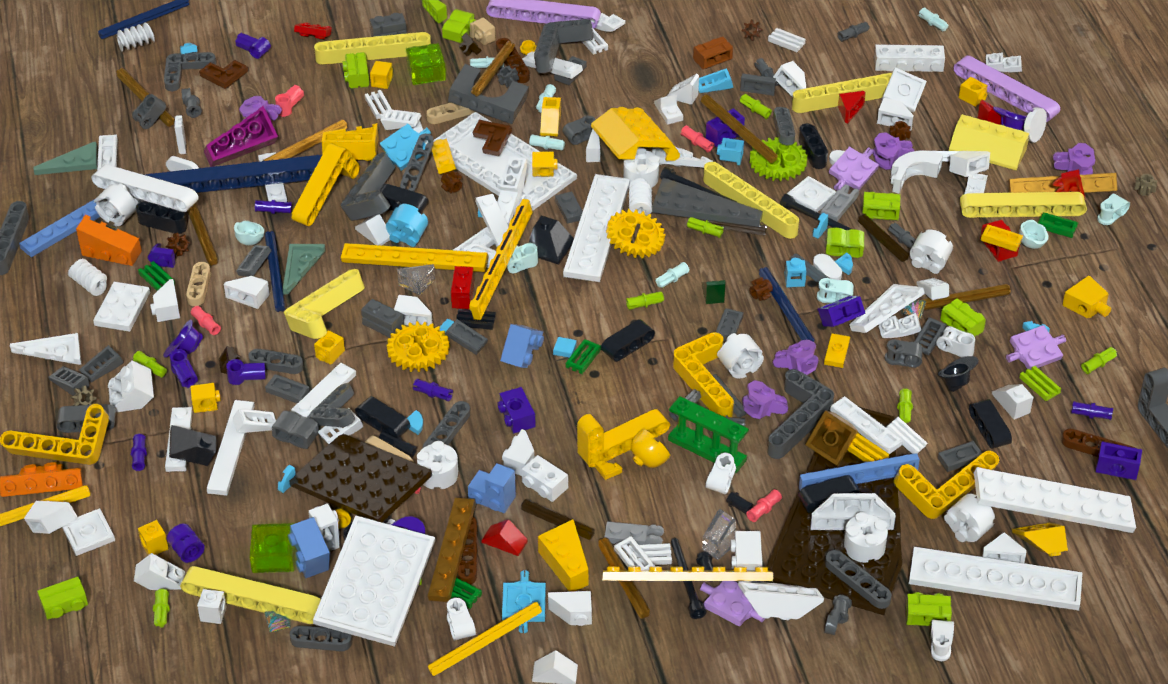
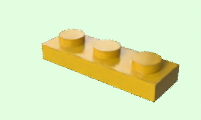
M447 138L434 141L432 153L438 173L442 174L455 170L456 167Z

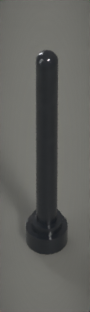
M665 166L661 172V179L666 178L737 202L677 175L674 169Z
M784 194L780 201V205L784 208H793L816 220L821 215L795 202L791 195ZM828 218V226L832 228L852 229Z
M672 538L671 545L678 566L683 567V570H688L679 540ZM683 581L690 600L688 607L690 617L692 619L703 618L707 611L704 603L698 600L693 582Z

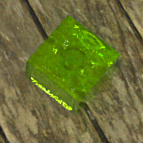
M439 43L405 48L406 62L412 85L446 80L445 62Z
M294 523L252 525L250 545L252 573L294 572L296 547L295 545L291 546L288 539L290 525Z

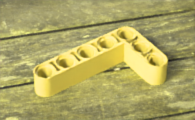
M352 269L287 308L284 311V315L290 330L312 339H318L326 335L327 330L322 316L365 288L359 270Z

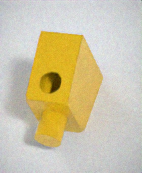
M1089 275L1065 292L1063 306L1085 318H1091L1097 313L1106 317L1111 312V307L1106 305L1108 292Z

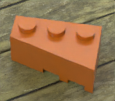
M85 214L76 228L82 256L133 266L142 252L139 238L120 229L116 231L106 227V223L101 221L99 224L90 220L91 216Z

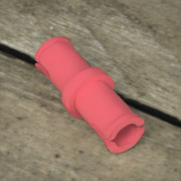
M687 125L682 128L681 135L692 141L693 145H698L708 153L713 149L714 143L703 137L702 133L694 131Z
M200 306L192 308L191 315L198 320V324L201 327L206 328L211 335H217L220 332L221 327L213 320L209 313L203 311Z
M773 489L766 497L760 498L757 504L747 511V518L752 522H756L763 514L769 513L772 507L782 499L780 492Z

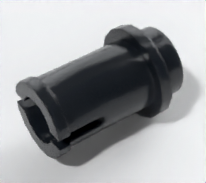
M731 492L726 500L729 507L733 506L745 515L754 505L740 497L738 492Z
M706 551L699 553L696 559L697 564L700 567H704V570H713L712 555Z

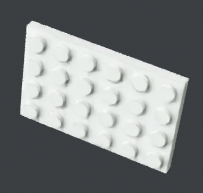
M355 516L313 618V624L395 647L435 543V537Z

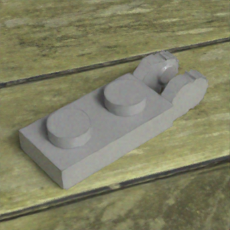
M845 184L825 205L821 214L825 213L828 215V218L838 221L857 199L860 190L855 188L850 194H847L850 186Z
M607 522L605 537L613 544H618L630 536L633 537L638 545L662 544L663 539L660 536L663 535L664 528L656 525L647 526Z

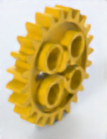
M628 209L627 213L621 210L620 214L616 212L614 216H611L607 224L606 233H608L607 238L610 239L609 243L615 244L614 249L620 248V253L625 251L627 256L633 254L634 258L637 255L644 258V255L650 257L651 253L656 255L657 251L661 250L665 241L664 228H661V223H656L657 218H650L651 214L646 216L644 211L640 214L637 209L634 212ZM639 223L640 228L635 242L631 243L635 228Z
M418 321L415 325L409 322V327L401 325L402 330L396 328L395 333L390 334L391 338L388 339L387 344L388 357L391 358L392 363L396 362V367L402 365V370L409 367L410 372L414 368H417L418 372H420L421 368L428 371L429 366L434 369L435 363L441 365V360H446V355L449 354L448 336H445V331H440L439 326L434 328L433 323L427 326L426 322L422 325Z

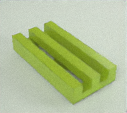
M1033 366L1031 370L1027 369L1026 373H1020L1019 378L1045 401L1061 393V388L1036 366Z

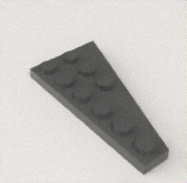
M666 178L662 179L652 205L653 213L760 227L763 211Z

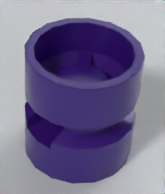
M188 524L175 526L167 535V542L185 563L195 561L204 552L205 545Z

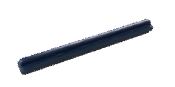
M174 0L98 31V35L101 39L116 35L118 30L123 32L125 28L136 27L139 24L141 25L189 5V0Z
M267 231L265 233L266 246H269L271 249L268 255L274 306L275 311L283 312L285 304L275 233Z
M767 267L760 268V277L771 282L773 287L771 294L801 340H811L814 342L815 339L770 270Z

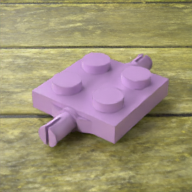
M849 147L829 170V174L838 179V183L834 186L835 190H840L845 184L859 190L879 167V164L869 159L874 152L873 149L870 150V147H868L862 154Z
M1044 325L1011 337L1010 343L1014 347L1015 352L1007 354L1006 359L1009 363L1019 359L1030 370L1033 366L1037 368L1062 359L1063 354L1057 345L1065 343L1066 338L1064 335L1053 338Z
M722 581L715 588L705 582L701 585L700 591L710 595L704 602L705 608L739 627L745 620L751 617L761 623L765 620L755 611L737 582Z

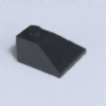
M541 215L533 227L529 243L537 246L539 259L559 265L572 247L574 238L558 220Z
M171 425L169 457L208 466L216 452V436Z

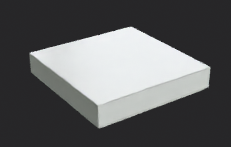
M895 67L882 99L889 98L901 101L909 111L914 112L927 81Z
M808 176L787 194L793 196L795 202L818 212L830 201L836 191Z
M100 508L81 515L76 520L62 527L76 556L115 541V537Z

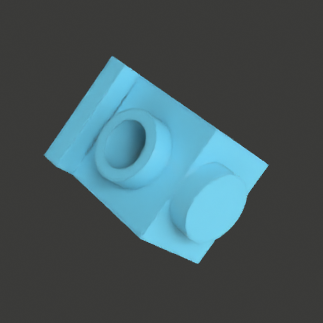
M723 138L722 144H718L717 155H720V160L737 162V165H741L744 141Z
M793 258L791 261H786L784 272L786 287H805V260ZM800 276V279H791V277Z

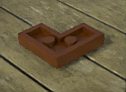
M236 60L232 61L225 68L210 62L199 73L204 79L226 89L247 73L248 67Z
M478 120L472 133L473 137L486 139L482 148L483 153L500 156L512 132V127L510 125Z

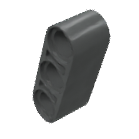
M101 404L109 416L106 429L108 431L114 428L116 409L112 405ZM90 405L61 407L58 411L57 429L64 433L81 432L85 414ZM97 413L94 418H98L101 413Z

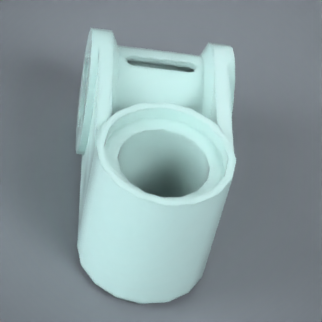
M1113 193L1101 203V213L1097 217L1098 222L1103 225H1111L1128 211L1130 202Z
M526 243L516 247L507 265L508 271L510 273H517L527 268L535 267L538 264L537 246L533 243Z
M823 278L819 281L820 290L817 292V299L822 303H832L847 296H853L854 286L852 282L847 280Z

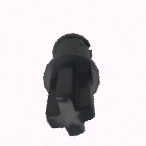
M381 432L378 437L411 458L414 457L417 451L416 446L403 441L401 437L395 438L385 432Z

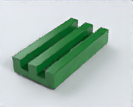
M1043 212L1038 224L1045 227L1046 231L1073 238L1078 227V222L1045 212Z
M152 261L150 263L151 266L145 265V269H138V273L158 291L161 286L157 282L164 285L173 278ZM147 273H150L155 278V280L152 277H150Z
M584 339L565 363V368L569 369L572 367V371L576 372L579 370V373L583 374L601 351V345ZM581 354V357L579 358V360H578L576 363H574L575 360H576V359L579 357V355Z
M456 578L455 587H453L450 599L460 598L464 600L467 608L471 609L472 604L477 602L478 597H481L482 590Z

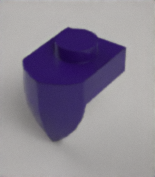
M161 243L154 245L148 255V260L150 262L154 261L158 266L171 268L175 266L173 249L161 248Z

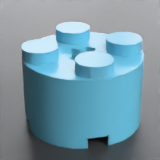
M400 204L399 207L394 209L386 223V230L390 235V240L395 243L399 241L405 242L411 247L416 246L428 225L426 215L424 213L421 215L417 212L418 208L412 205Z

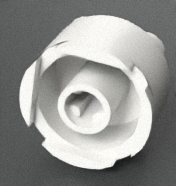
M638 148L635 160L624 159V178L630 179V183L635 179L642 178L647 181L651 188L654 187L659 179V157L650 151H646L645 148Z
M121 183L109 185L94 200V203L96 202L97 204L95 209L99 216L107 223L109 221L114 222V226H121L136 211V205L138 204V201L127 191L126 186Z
M926 230L924 233H919L910 250L912 265L916 268L922 267L934 274H938L944 268L953 250L951 241L948 242L945 239L946 236L936 230Z
M733 333L729 335L727 341L717 353L719 360L734 378L747 377L745 374L750 371L754 373L764 360L762 350L748 334L737 335Z
M435 441L431 445L424 447L417 454V464L431 469L432 476L423 484L425 487L434 489V487L446 489L457 481L458 457L452 447L444 444L442 441Z
M974 494L963 496L944 516L946 523L949 524L955 533V537L960 542H975L994 525L995 514L991 506L978 504L977 498H975L977 495Z
M859 512L855 517L851 518L846 524L844 548L847 550L848 556L855 561L863 563L875 559V561L880 559L885 553L887 523L865 512Z

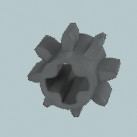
M510 66L501 68L500 73L497 74L500 85L505 84L508 88L512 81L517 82L519 80L516 68L511 69Z

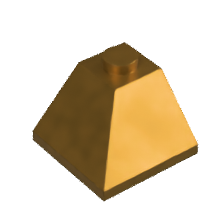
M825 410L806 446L838 466L858 430L841 416Z

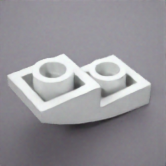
M1003 53L986 55V65L998 71L1022 72L1021 56L1004 58Z
M916 313L899 320L896 316H892L879 324L882 338L903 337L922 330Z

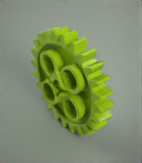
M775 137V140L768 138L767 142L762 140L764 144L778 155L777 160L773 163H770L753 147L752 151H750L749 163L751 168H754L755 173L759 172V176L766 175L765 179L772 177V181L776 178L779 181H782V178L788 181L790 176L795 179L796 174L801 175V171H805L807 166L806 150H802V145L797 146V142H794L792 145H784L779 142L777 137Z

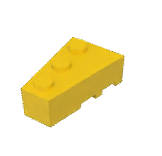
M378 123L362 129V126H358L356 130L352 131L340 129L323 132L321 141L322 154L326 147L332 143L348 149L355 160H372L377 155Z
M570 520L538 536L539 554L569 592H575L589 585L588 566L574 520Z

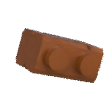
M723 36L712 39L709 42L698 44L694 47L693 59L704 70L733 59V46Z

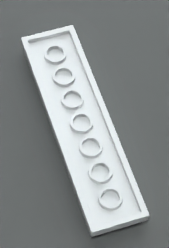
M595 174L563 271V277L600 282L611 248L610 239L607 238L608 233H606L607 224L611 216H614L616 212L620 214L629 190L630 179Z
M978 467L974 471L977 502L980 505L1133 533L1136 529L1130 496Z
M914 547L909 584L1079 611L1082 572Z

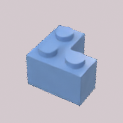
M510 324L500 361L521 368H527L532 362V349L538 350L543 344V331L524 325Z
M497 463L490 474L479 470L468 485V499H475L476 504L484 505L494 511L505 513L516 497L515 470Z
M312 517L290 525L288 539L291 546L295 545L297 549V561L295 562L299 573L303 572L306 579L329 570L330 552L315 518Z

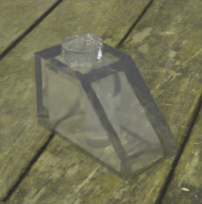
M719 509L703 535L702 550L711 554L716 560H719L731 550V540H735L736 519Z

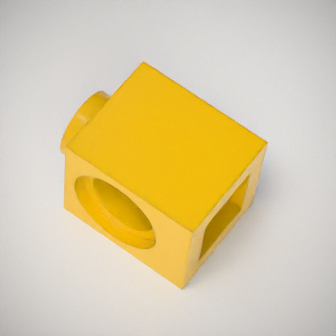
M375 61L370 72L371 87L388 89L393 78L392 63Z
M969 77L960 85L959 98L976 107L982 99L986 100L988 85L973 77Z
M532 152V176H554V170H557V159H554V152Z
M328 330L326 335L314 344L316 358L332 365L345 351L344 338Z
M214 383L191 386L194 413L218 410L217 402H221L220 392L215 390Z
M157 520L138 528L141 545L148 555L151 553L157 555L168 550L166 534Z

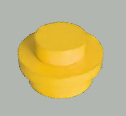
M526 40L522 42L520 51L527 55L532 51L535 52L537 46L533 41Z
M343 509L335 510L339 519L338 529L347 527L351 522L350 514Z

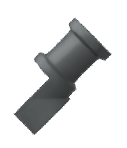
M190 88L181 89L183 104L187 107L186 114L191 118L198 117L202 112L199 106V98L191 95Z
M838 595L833 598L834 608L830 615L828 614L824 633L835 635L837 624H843L848 621L849 615L847 613L848 608L852 605V600L847 596Z

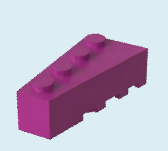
M264 105L206 145L204 154L210 167L275 144L278 135Z

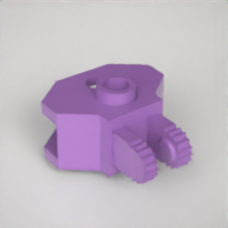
M254 96L245 100L239 108L240 113L245 119L263 105L270 120L277 119L282 110L280 105L268 104V100H263L261 96Z
M879 133L874 139L876 146L873 149L875 162L885 170L892 169L893 163L902 155L914 152L911 141H900L899 137L895 138L888 133Z
M1078 143L1072 149H1068V152H1057L1053 155L1055 169L1067 170V172L1079 169L1080 175L1093 174L1092 166L1095 164L1094 149L1086 143Z
M802 340L790 345L788 350L776 352L773 364L777 368L796 369L808 375L815 371L818 365V357L814 355L816 344L811 340Z
M753 381L748 384V395L743 397L742 402L744 411L751 417L761 419L764 416H770L771 413H787L788 406L786 405L787 400L785 397L776 395L775 390L769 388L763 382Z

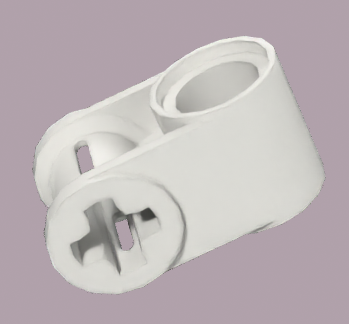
M946 327L943 336L939 337L936 341L937 346L941 350L961 358L973 356L975 337L954 327Z
M722 453L717 457L713 469L707 478V489L727 494L736 471L734 458L731 454Z
M460 598L450 599L447 603V621L454 641L476 635L474 622L470 617L464 600Z
M932 620L931 655L937 661H946L950 658L954 631L953 621Z

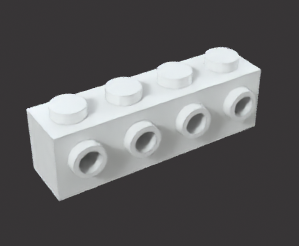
M876 45L874 55L875 71H893L896 67L903 71L943 72L945 63L944 46Z

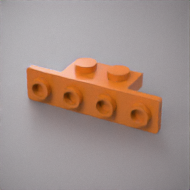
M55 462L46 463L44 466L38 467L33 464L26 465L24 468H21L18 475L0 476L1 497L72 490L83 486L80 468L63 470L62 464H56Z

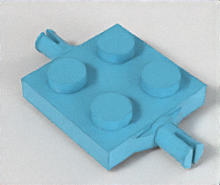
M406 124L380 142V146L392 163L400 170H403L409 163L418 137L424 133L431 134V132L426 127L418 133L409 124ZM423 142L422 149L425 150L426 144ZM417 154V155H415L416 160L419 159V158H420L421 156H423V155H422V154Z
M523 570L520 572V581L503 583L502 621L530 604L537 602L542 612L519 626L520 633H523V626L524 633H527L528 622H545L546 583L529 581V572L525 570L524 577Z

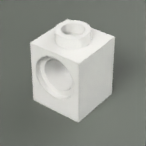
M203 589L197 605L201 622L222 623L227 608L223 591Z

